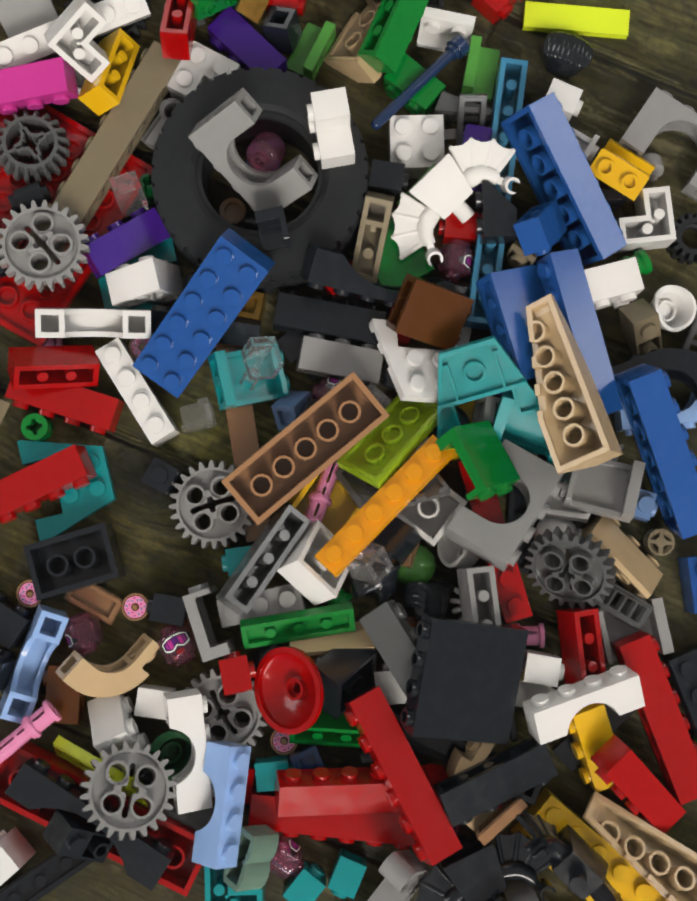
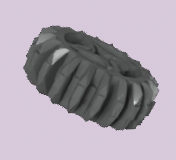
M25 109L22 117L13 112V121L4 119L3 122L6 128L0 127V166L4 167L5 173L7 175L13 174L16 181L24 178L26 184H30L32 179H35L39 185L43 177H46L51 182V173L60 176L61 171L58 166L67 167L65 158L70 157V151L67 149L70 147V141L66 138V130L60 128L59 121L57 119L51 121V116L48 113L41 117L40 112L37 110L34 111L33 115H29ZM30 131H40V133H32ZM21 135L19 142L13 145L16 138ZM27 140H29L31 144L34 145L37 155L34 153L33 149L30 148ZM54 145L51 154L44 160L45 153L51 150L50 147ZM32 161L35 164H24L23 162Z

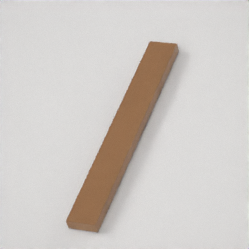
M218 343L216 351L225 350V353L244 350V347ZM253 404L226 409L233 460L236 468L260 449ZM271 515L259 525L249 517L254 526H244L248 533L245 535L246 542H253L257 539L271 519Z

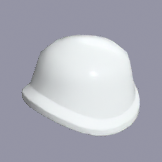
M667 285L659 288L650 302V305L659 313L660 328L670 332H678L688 327L693 322L697 311L696 300L691 292L677 285Z
M445 532L437 545V553L441 562L448 568L459 569L475 565L480 557L446 538Z

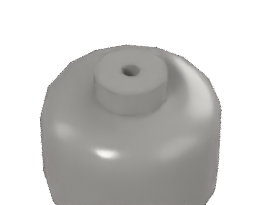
M646 153L641 156L656 166L650 175L649 182H653L663 175L664 166L660 155L657 153Z

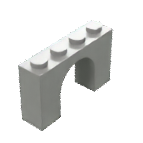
M656 87L618 143L641 157L655 136L665 131H679L688 135L697 146V113L691 106L683 105L674 99L673 95L668 91L660 90ZM697 168L681 190L683 194L696 202Z
M242 88L200 120L188 138L193 142L195 148L206 156L213 167L227 179L232 188L248 202L253 211L281 205L285 208L312 190L318 174L301 154L274 171L256 170L241 159L236 150L235 138L254 125L262 112L261 107Z
M504 439L502 445L521 478L513 485L521 491L525 498L526 512L514 522L498 524L484 519L461 505L447 526L445 535L446 538L503 572L508 565L514 567L522 554L518 550L523 541L527 544L529 543L536 531V528L533 527L537 519L541 521L544 519L551 507L547 504L551 496L557 498L563 487L561 482L563 474H557L553 465L507 439Z

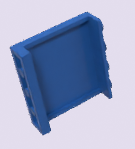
M537 265L491 272L476 281L492 336L495 335L526 380L536 379L535 369L532 368L531 361L533 350L532 343L529 341L526 306L544 297L541 279L537 274Z

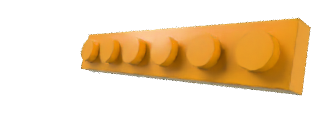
M434 435L416 451L314 556L335 578L344 571L454 457V452L451 449L440 451L436 443L437 438Z

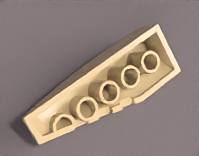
M365 0L368 5L360 14L358 12L353 14L323 61L357 83L375 84L382 76V73L375 71L357 54L381 1Z
M550 293L526 306L529 341L532 343L533 350L531 361L536 377V384L534 385L535 396H538L539 404L537 416L557 474L597 466L622 455L623 453L598 389L554 296Z
M594 791L583 819L667 901H697V853Z

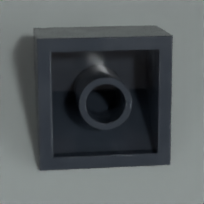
M373 648L332 649L326 655L318 657L314 662L323 682L324 700L322 709L335 720L347 710L344 705L345 702L374 686L377 651Z

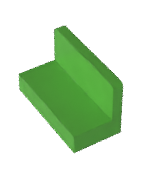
M327 20L323 28L312 23L306 24L294 53L291 54L287 61L288 71L300 74L302 78L305 76L313 81L315 80L324 62L323 59L336 39V25Z
M472 35L461 93L487 94V102H490L494 90L500 51L481 47L482 36Z

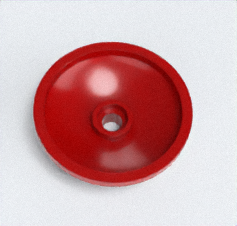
M292 646L275 648L269 651L260 661L254 680V693L258 709L264 720L276 731L287 735L302 733L311 728L321 713L324 700L322 678L314 661L304 651Z

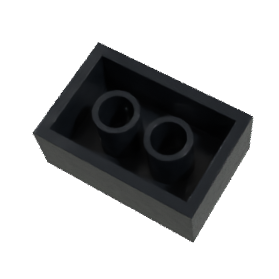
M103 522L23 546L37 601L48 600L126 576L111 523Z

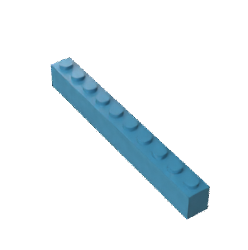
M501 57L496 74L489 128L493 130L491 140L495 138L500 146L512 149L500 123L522 109L528 61ZM516 154L512 156L500 172L501 177L514 176ZM510 181L508 184L510 191H512L513 181ZM498 184L492 185L510 202L511 194L501 191ZM477 235L473 251L475 253L467 295L474 302L471 315L466 319L463 327L490 331L476 281L491 272L501 271L505 244H480V235Z

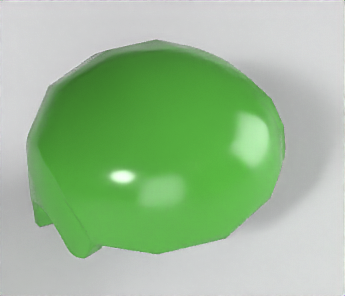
M419 545L413 567L401 566L398 581L403 586L415 581L428 583L436 569L434 554L426 546Z

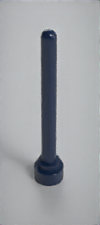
M455 34L447 42L445 52L371 121V127L375 130L380 129L451 60L463 58L470 50L467 41L461 35Z

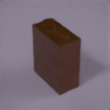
M406 273L386 326L396 333L446 350L455 347L460 341L461 330L466 319L471 315L474 300L462 293Z

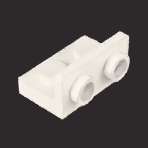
M426 7L420 21L416 45L422 48L445 52L447 42L455 34H459L470 46L476 16Z

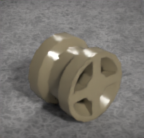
M663 528L646 531L641 540L644 551L653 556H665L671 553L675 545L672 533Z

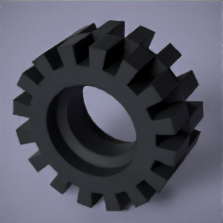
M690 212L685 216H680L674 222L677 239L666 248L667 253L672 251L673 255L670 257L673 260L678 257V263L683 264L686 261L687 265H692L694 262L697 264V248H689L682 240V234L685 230L691 229L697 232V212L694 215Z

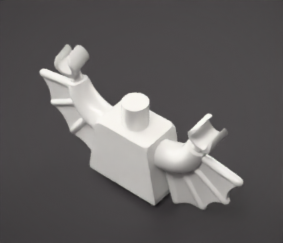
M470 137L462 145H450L448 149L451 155L449 153L446 154L407 191L414 198L404 192L400 193L399 206L391 214L395 223V230L393 235H391V239L399 247V259L403 260L421 247L426 246L425 259L432 267L430 257L434 254H437L440 262L443 263V256L440 250L434 246L436 242L434 228L439 219L445 220L453 213L464 224L471 218L475 212L465 200L473 193L472 188L481 184L482 181H488L494 186L496 184L500 185L501 191L505 193L516 194L508 189V184L510 181L520 183V180L515 177L505 176L503 178L500 176V172L515 154L516 150L500 146L495 138H492L491 141L480 142Z

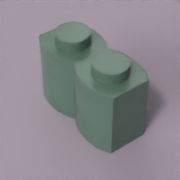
M266 824L242 826L237 867L224 869L223 882L235 892L261 889L269 877L270 861L277 851L279 834Z

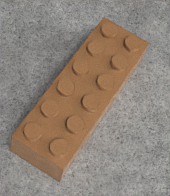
M353 371L223 478L221 482L255 523L259 525L390 415Z

